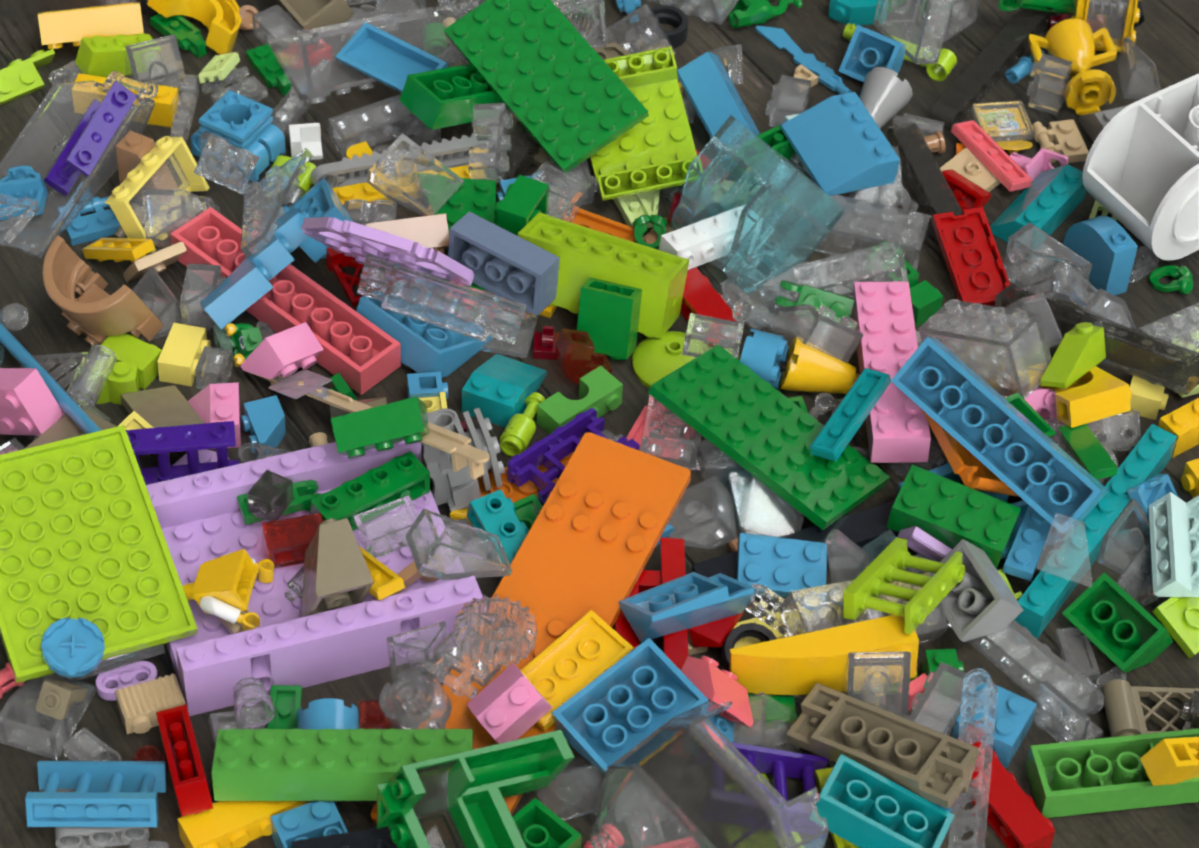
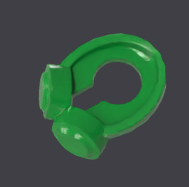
M656 214L651 216L642 215L636 218L632 223L635 227V242L658 250L661 235L666 234L665 227L668 223L666 219ZM648 223L653 224V231L658 235L657 241L652 244L644 242L642 238L643 234L647 232Z
M1183 265L1180 267H1159L1149 277L1151 286L1161 292L1179 290L1181 294H1189L1193 289V275ZM1163 276L1180 277L1179 280H1173L1169 284L1159 283V279Z

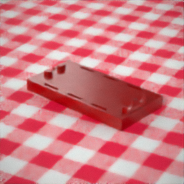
M983 207L963 210L961 215L954 216L953 212L934 214L931 218V223L962 311L978 308L981 310L986 307L992 308L998 305L1003 306L1004 304L1013 303L1015 295Z

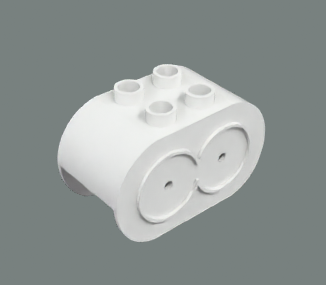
M1199 73L1142 98L1121 110L1108 122L1094 141L1083 169V185L1086 191L1162 260L1181 259L1199 250Z

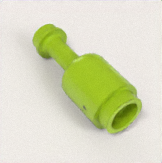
M531 393L525 400L527 407L523 414H515L509 420L499 439V447L504 454L513 457L526 450L536 431L533 417L537 412V404L545 400L540 393Z

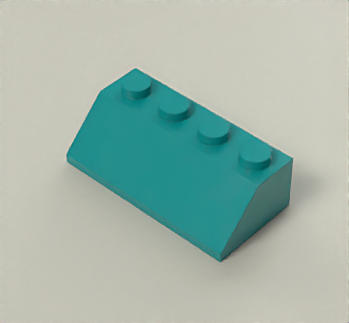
M1068 164L1041 172L1032 181L1031 186L1026 188L991 224L992 234L1033 255L1085 199L1086 189L1083 185V172Z

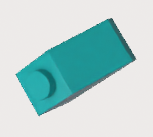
M830 0L828 17L845 25L848 23L855 24V26L881 24L885 21L887 1Z

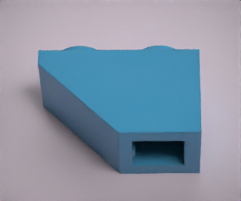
M277 395L244 403L245 415L240 417L244 432L250 433L248 437L252 452L258 453L260 459L270 457L286 435L285 415Z

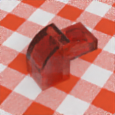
M562 328L556 343L555 353L564 374L569 380L580 384L581 377L599 366H602L610 374L612 373L613 369L606 355L593 353L595 346L588 332Z

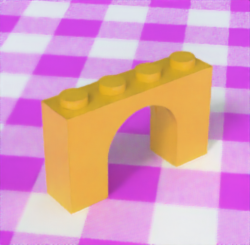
M1052 358L1013 369L1015 393L1018 392L1023 396L1032 389L1042 387L1056 391L1057 420L1071 428L1131 411L1130 399L1132 398V392L1129 384L1096 366L1066 389L1042 386L1040 383Z

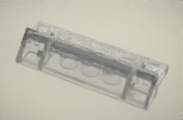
M368 253L357 290L358 294L382 301L381 308L484 342L490 336L515 344L527 305Z

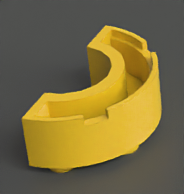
M148 0L147 5L166 18L174 15H184L201 21L209 30L206 45L218 54L232 52L242 18L239 15L240 8L235 0Z

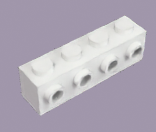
M744 204L661 235L659 250L689 259V270L757 244L762 219L750 207Z

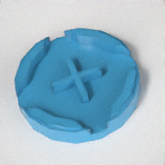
M70 617L62 618L51 624L43 635L41 645L42 657L49 669L58 675L70 678L85 676L94 671L101 663L105 650L101 631L95 624L83 618H78V620L70 619Z

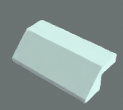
M1169 492L1149 505L1153 594L1157 597H1199V495L1186 503Z

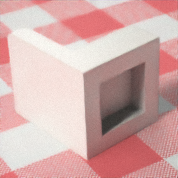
M320 123L289 125L290 149L293 161H298L299 159L304 161L322 159Z

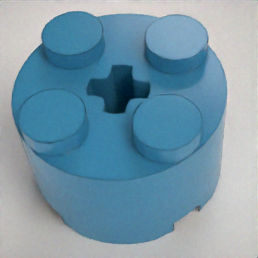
M751 328L750 333L752 337L747 336L740 362L748 366L763 380L769 382L774 388H779L782 380L780 365L781 362L787 361L790 346H787L788 341L785 340L784 336Z
M325 698L308 702L307 709L303 711L302 707L298 709L297 729H360L359 710L353 704L352 708L344 706V700Z

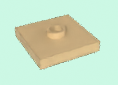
M967 147L936 171V178L939 179L943 170L952 169L987 192H990L1001 183Z
M176 243L134 261L124 271L123 276L126 283L149 273L155 275L167 269L166 266L175 263L187 251L184 243Z

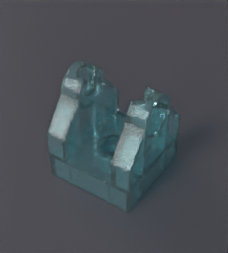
M730 115L689 165L680 203L674 211L671 224L672 229L675 231L746 204L741 211L731 250L724 260L722 270L738 290L749 293L761 288L771 278L805 261L847 210L779 152Z

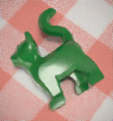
M717 0V6L722 13H728V22L732 28H739L753 24H763L769 19L783 14L788 4L801 8L803 2L801 0H779L777 6H772L769 1L774 0Z

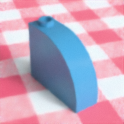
M1098 216L1073 224L1065 235L1063 249L1103 299L1127 292L1138 248L1137 244L1119 223L1108 216Z

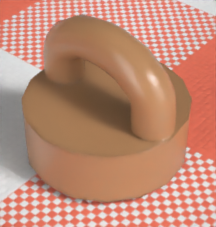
M250 5L239 7V15L242 17L239 29L249 31L256 28L260 21L257 9Z

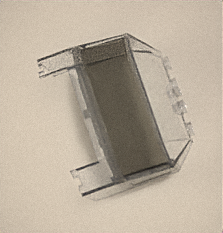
M733 701L721 704L705 702L671 718L616 762L607 766L594 809L590 844L593 848H823L829 828L826 818H820L816 802L820 801L817 788L787 802L708 720V718L731 708Z

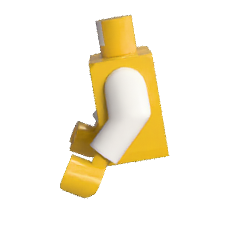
M245 549L226 553L221 557L202 563L195 582L184 584L183 589L188 602L196 600L204 613L220 617L233 624L238 622L242 624V632L256 629V627H260L258 614L248 612L243 615L240 612L247 610L256 576L262 583H271L273 581L274 563L270 559H263L257 563L254 558H250Z

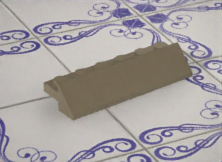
M816 683L801 703L802 714L786 733L787 741L793 745L834 762H837L842 754L920 797L947 809H950L961 792L967 794L979 754L978 747Z

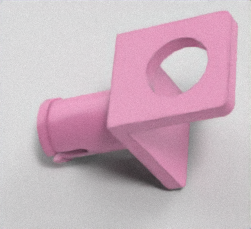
M1044 148L1033 158L1017 154L1016 152L1010 154V158L1032 181L1041 172L1054 169L1050 162L1051 159L1058 160L1061 166L1068 164L1067 156Z

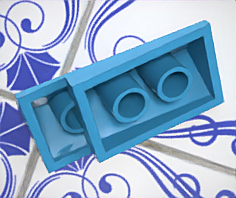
M692 572L619 601V605L640 642H643L648 638L654 639L741 614L755 591L754 587L721 573L707 578Z

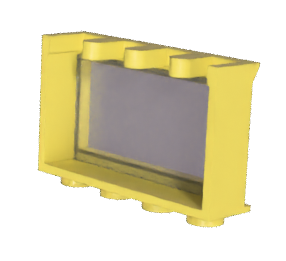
M164 136L156 142L155 147L149 153L142 157L137 167L127 174V178L113 189L105 204L110 205L128 238L161 240L167 235L161 226L163 224L177 223L181 219L175 210L180 207H190L195 203L189 194L194 191H208L210 187L183 137Z

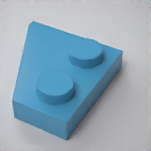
M1158 474L1128 490V494L1138 513V518L1142 522L1147 534H1150L1149 505L1169 492L1178 496L1168 474Z

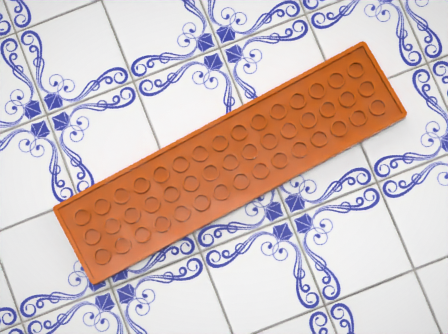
M591 432L585 433L418 729H473V750L499 744L474 716L467 703L512 663L522 670L590 610L594 611L611 628L613 627L621 612L619 601L628 598L691 481L690 470ZM535 723L518 739L557 731L554 723L546 731H543ZM523 793L503 798L511 816ZM377 802L370 813L372 822L376 825ZM436 814L418 819L421 822L430 848H458L442 815Z

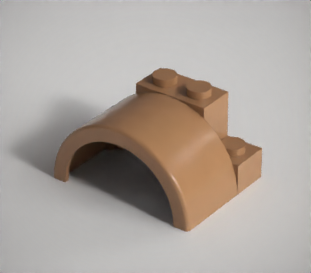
M57 235L45 255L42 276L49 297L63 311L62 315L69 321L66 326L77 336H80L81 333L86 335L85 341L94 349H97L109 336H116L127 332L137 339L142 336L150 342L164 326L161 321L125 284L112 295L106 293L104 289L108 283L101 275L91 271L92 268L78 257L65 243L63 238ZM75 293H77L80 297L75 299Z

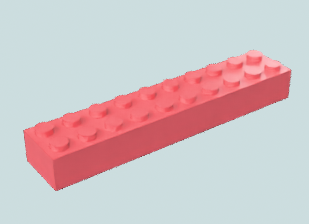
M211 207L170 233L171 246L183 242L187 249L178 261L214 288H217L232 274L258 243L255 238ZM291 264L270 279L269 282L273 288L246 309L248 313L276 333L306 322L324 349L316 357L317 363L333 375L339 372L347 385L360 395L401 367V343Z

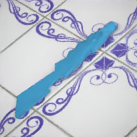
M756 26L758 33L779 50L784 48L794 57L793 62L797 65L802 64L817 75L818 81L827 88L839 94L852 92L843 84L842 78L834 74L833 69L825 66V63L817 61L814 54L803 53L783 29Z

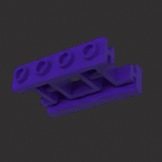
M593 407L584 413L578 414L569 423L555 429L552 434L536 441L521 454L513 456L507 464V480L510 483L515 482L518 487L530 480L541 490L538 492V500L544 506L556 485L552 481L556 478L559 479L565 469L560 460L570 453H574L580 439L587 432L607 438L602 434L604 432L605 420L602 417L597 418V411ZM625 436L615 441L639 450L640 447L633 439L628 441ZM543 464L548 470L542 473L537 467Z

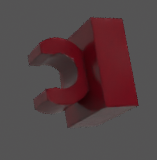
M543 326V332L535 331L533 359L561 360L562 333L554 332V326Z

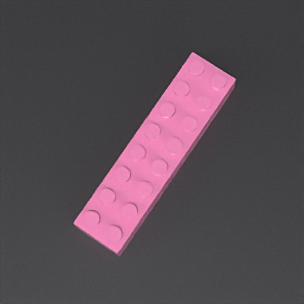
M854 282L853 299H855L852 312L860 374L865 368L889 374L892 380L918 349L909 282ZM891 382L865 419L871 463L928 462L931 441L929 423L922 409Z

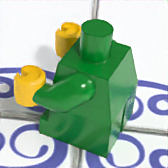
M229 323L225 326L226 335L231 338L232 348L235 349L233 351L234 365L240 367L263 340L259 327L254 328L253 325L245 323Z

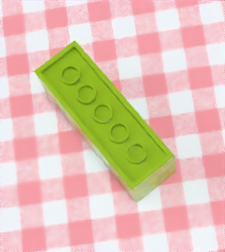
M538 213L518 232V237L560 257L556 299L550 306H559L578 314L581 287L589 278H595L642 289L638 332L643 333L646 337L661 339L679 318L689 259L542 213Z

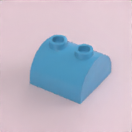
M857 25L838 72L864 82L868 72H871L875 67H885L899 73L905 56V45Z

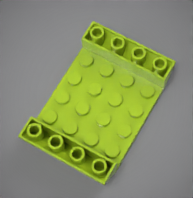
M672 46L604 59L606 64L648 110L649 116L590 157L597 189L602 200L705 181L706 176L700 155L697 156L677 80V65Z

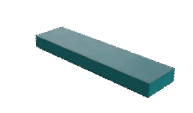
M868 368L863 370L809 447L812 455L832 461L838 460L891 383L889 374Z

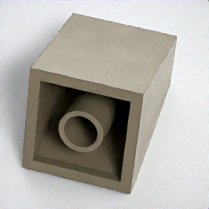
M348 518L338 521L336 519H328L322 522L305 551L301 617L362 603L374 583Z

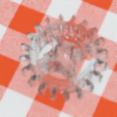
M484 594L481 600L473 598L470 604L464 603L461 611H458L453 633L455 634L456 646L460 647L462 655H469L471 662L480 660L482 666L490 663L496 668L498 664H503L507 668L511 662L519 664L522 658H527L530 651H533L538 629L537 624H535V615L530 614L529 607H521L520 600L511 602L509 596L501 599L496 594L494 598H488Z

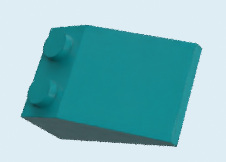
M495 354L474 370L462 389V413L468 411L470 416L475 417L474 409L480 408L483 418H489L490 423L506 427L513 415L523 414L527 407L525 403L526 398L538 390L547 375V370Z

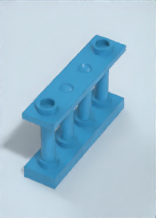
M38 761L39 792H27L25 798L27 827L158 826L157 792L167 791L165 761Z

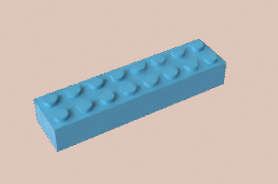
M927 337L892 378L891 382L1062 535H1070L1109 491L937 338Z

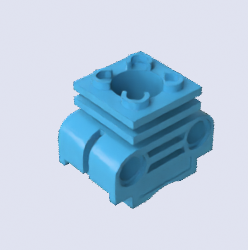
M229 90L199 119V124L202 125L190 138L191 154L202 158L204 167L222 172L235 181L246 185L250 180L257 182L259 175L269 166V161L273 162L277 156L286 153L285 137L277 126L271 124L273 121V116H271L273 113L272 108Z

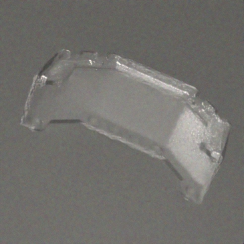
M484 0L448 3L434 7L406 10V16H404V12L381 14L291 32V35L284 34L278 36V38H270L268 42L300 100L310 99L311 104L326 101L325 96L330 95V92L336 91V95L350 93L351 87L359 86V90L374 87V82H379L341 63L335 58L365 22L447 62L448 68L469 64L446 37L444 29L478 7Z

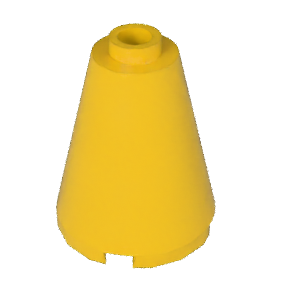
M796 336L789 350L786 361L787 365L782 374L780 388L786 391L847 394L860 374L856 373V367L804 338Z

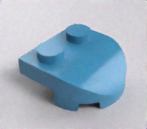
M17 166L8 169V175L0 180V220L43 214L48 190L40 173L35 172L31 166Z

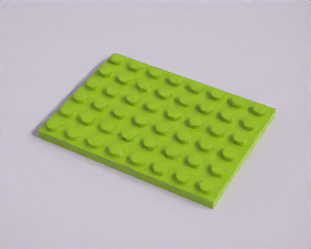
M124 425L0 455V635L16 683L55 673L44 662L41 645L45 631L51 624L62 618L70 617V619L77 620L78 618H83L98 627L103 634L105 646L102 660L197 635L198 628Z

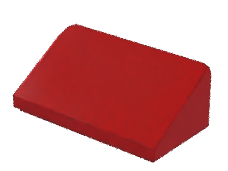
M952 169L942 171L933 190L934 195L961 212L966 209L984 207L992 195Z
M744 611L741 614L689 628L694 647H721L744 614Z

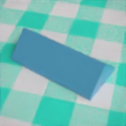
M706 52L677 70V77L723 161L728 159L730 147L760 134L718 55Z

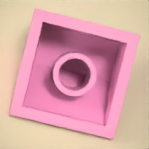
M305 322L266 337L240 367L243 371L268 379H274L281 375L283 378H286L295 373L298 368L302 367L305 370L317 363L316 357L324 349Z
M239 383L209 384L188 400L189 404L205 423L234 421L236 446L228 448L241 447Z
M514 663L467 703L474 716L499 744L517 740L553 708Z

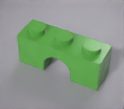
M599 366L580 378V400H570L560 392H557L537 404V425L550 435L555 429L564 426L578 414L584 413L592 407L597 411V418L607 412L617 409L622 404L623 384L602 366Z

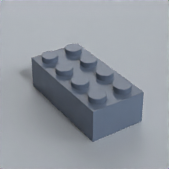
M471 212L464 215L450 228L448 257L474 272L473 283L536 316L556 299L560 257Z

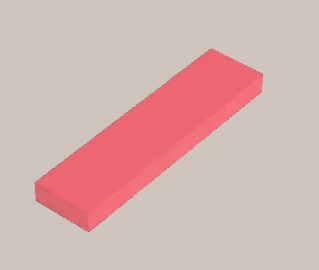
M974 120L953 124L951 132L1010 192L1031 186L1032 179Z

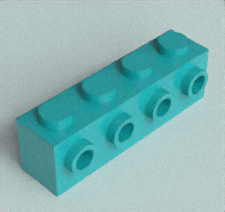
M500 489L470 501L466 516L500 576L503 578L529 531L523 521L520 522L517 518L512 500L506 498Z

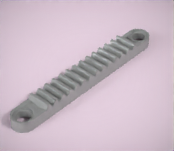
M502 132L479 136L472 133L471 137L462 135L461 139L452 137L451 141L444 138L442 143L433 140L431 145L423 142L420 147L413 144L412 148L403 146L402 150L393 148L392 152L384 149L382 154L373 151L371 156L363 153L361 158L353 155L350 160L347 157H343L342 161L316 167L311 172L310 178L314 186L321 177L330 175L331 177L327 182L331 188L476 163H487L506 158L512 151V144L508 136ZM504 143L501 148L493 150L496 144Z

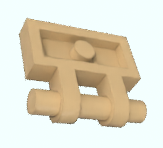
M1073 119L1049 122L1048 129L1043 127L1041 122H1035L1032 125L1034 139L1041 145L1040 150L1044 148L1068 157V163L1086 161L1089 151ZM1051 159V160H1050L1051 163H1054V162L1057 161L1056 159Z

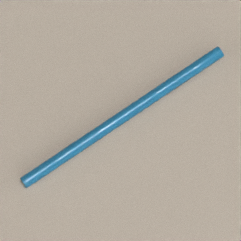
M0 322L1 344L24 368L37 369L62 410L85 434L101 431L96 423Z

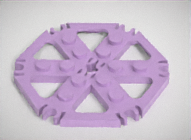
M331 217L304 218L301 227L305 235L338 253L354 257L355 261L360 264L372 265L398 273L414 281H425L427 283L431 281L443 286H471L474 278V272L439 251H434L433 248H426L421 246V243L414 242L413 240L352 221L344 220L343 222L334 217L333 219Z

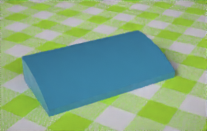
M367 22L361 26L335 56L336 60L401 93L408 75L448 68L447 62Z

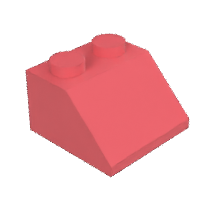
M688 656L681 672L708 699L709 703L702 707L701 710L710 709L730 722L751 727L753 717L748 692L745 687L736 682L738 677L729 671L718 669L719 663L707 656H702L701 659Z

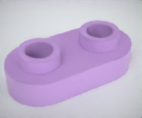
M137 661L104 670L96 678L97 693L105 700L114 701L116 700L115 691L117 689L158 679L157 669L148 661Z

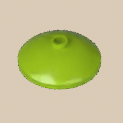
M667 331L661 339L647 337L638 344L632 358L633 371L637 379L650 389L652 384L710 350V348L703 341L690 334Z

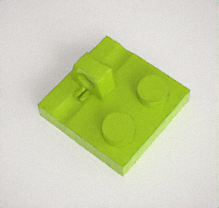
M1171 597L1152 611L1189 659L1199 653V597Z

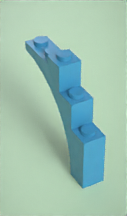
M277 201L268 208L270 212L268 225L256 246L232 274L200 302L204 310L221 330L273 288L269 280L295 260L290 253L310 238L301 230L304 218H310L305 210L299 213L295 207L291 209L287 205L281 207Z

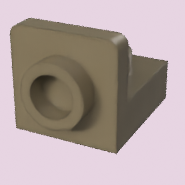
M62 679L46 680L43 683L35 709L42 714L58 720H64L72 702L84 701L87 689Z

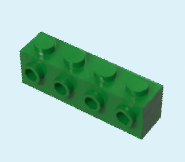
M411 451L401 456H396L391 461L377 468L370 469L365 474L346 481L340 486L310 500L311 520L319 527L322 522L328 519H336L338 521L348 518L352 531L429 493L430 472Z

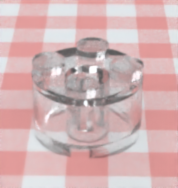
M421 667L406 669L397 674L399 679L392 685L388 682L382 689L379 697V706L394 729H446L445 723L451 714L452 702L436 677L427 669Z

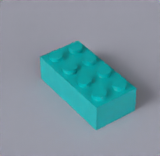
M841 754L807 819L860 848H940L955 815Z

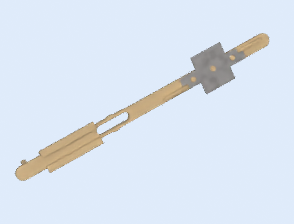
M306 369L286 378H283L282 375L274 379L259 376L271 382V386L268 389L293 399L306 395L349 413L373 408L353 400L351 397L322 387L332 381V379ZM428 422L429 435L422 436L423 440L420 442L450 453L452 456L453 472H457L469 464L471 479L475 480L485 474L483 463L490 459L488 452L468 445L471 442V438Z

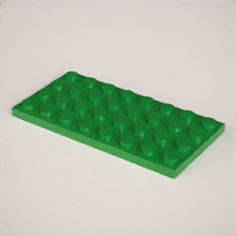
M486 0L444 29L446 37L564 175L649 116L648 110L551 0Z
M719 345L658 380L649 389L648 394L822 530L886 486L890 479V476L884 473L878 466L871 463L849 445H847L837 461L812 455L809 447L824 426Z

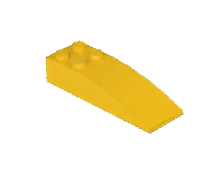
M889 615L730 649V672L738 677L736 682L745 687L748 693L808 695L816 683L838 692L875 688L882 684L896 681L903 682L916 677L919 639L915 630L911 634L905 633V617Z

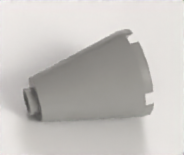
M875 67L871 72H868L859 96L880 129L908 104L912 97V88L906 79L902 82L896 77L898 75L897 72L885 67Z

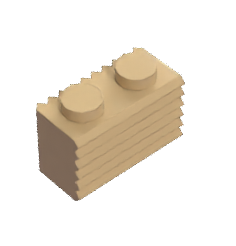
M175 674L166 675L163 678L159 677L152 681L148 680L145 683L141 682L134 686L129 685L127 688L123 687L115 691L117 708L126 734L134 732L138 734L145 733L151 727L159 725L156 712L186 704Z

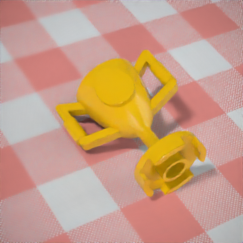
M1067 19L1055 24L1047 32L1045 38L1033 34L1029 35L1028 44L1036 65L1042 68L1060 69L1063 74L1072 78L1064 89V98L1068 108L1074 109L1078 115H1086L1099 112V107L1107 101L1110 104L1113 102L1116 88L1111 76L1101 70H1090L1093 66L1116 59L1117 51L1107 28L1103 27L1093 33L1086 21ZM1102 40L1106 53L1095 56V43ZM1040 47L1047 49L1051 58H1044Z

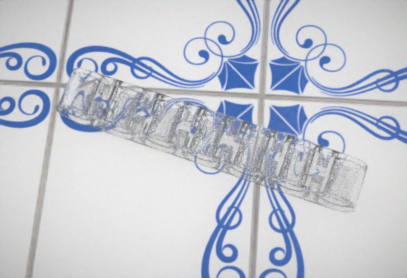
M980 668L969 671L963 681L958 740L970 745L975 742H982L973 770L979 771V774L970 781L967 794L961 792L952 804L951 813L955 816L950 824L948 848H985L998 690L989 673ZM986 683V687L984 689H982L981 691H975V688L978 685ZM984 713L979 720H972L975 714ZM977 801L972 809L964 810L968 802ZM974 831L970 839L961 840L964 833Z

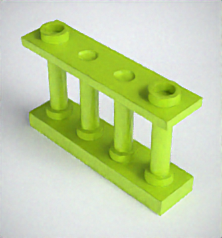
M896 537L843 591V618L855 621L863 611L873 609L905 617V633L911 634L924 622L925 618L947 594L963 580L965 566L962 565V552L956 551L946 563L911 556L908 552L907 540ZM907 567L930 573H935V575L933 577H930L913 572L904 571V569H907ZM898 581L902 583L919 586L922 588L920 589V591H917L901 586L892 585L890 583ZM882 594L909 602L904 605L877 597Z

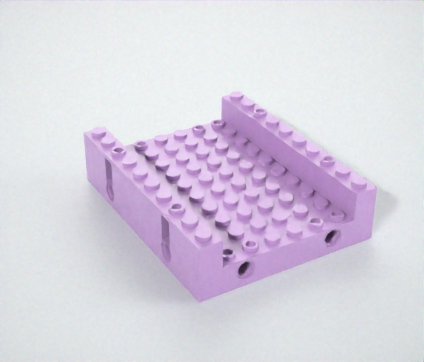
M405 441L393 443L394 448L377 452L376 448L365 450L364 456L348 459L347 455L343 456L338 453L336 442L146 485L182 586L186 583L195 582L202 563L241 549H245L250 558H254L257 563L263 559H270L274 563L273 581L271 583H262L256 576L249 600V612H255L260 618V627H256V629L230 634L219 617L204 613L196 600L188 602L198 628L197 635L166 643L188 708L189 716L269 697L271 685H297L305 688L464 648L483 614V596L475 576L465 577L431 490L429 493L354 530L353 533L361 548L396 574L413 563L415 558L421 553L427 551L437 553L444 561V573L441 578L432 582L418 579L399 594L388 596L380 601L374 600L373 596L367 593L362 603L301 617L305 551L318 529L311 520V511L302 509L299 512L245 525L237 505L236 497L238 495L311 479L315 480L318 484V494L326 493L344 482L355 479L365 474L368 470L377 468L391 461L394 457L401 456L409 451L422 463L420 442L405 444ZM426 561L422 563V565L431 568L434 567L436 563L432 561Z

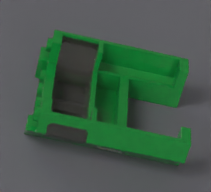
M557 730L401 766L389 782L377 784V829L388 826L391 838L398 848H526L503 798L546 788L571 762L574 755L562 730Z

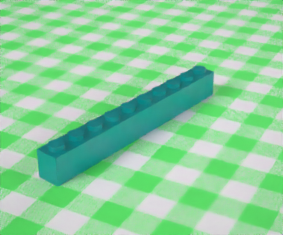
M1154 424L1149 427L1118 468L1117 475L1112 476L1105 485V488L1109 491L1077 528L1065 538L1019 599L1018 603L1023 611L1012 621L1013 626L1037 639L1135 508L1128 490L1160 474L1168 464L1177 440L1176 435Z

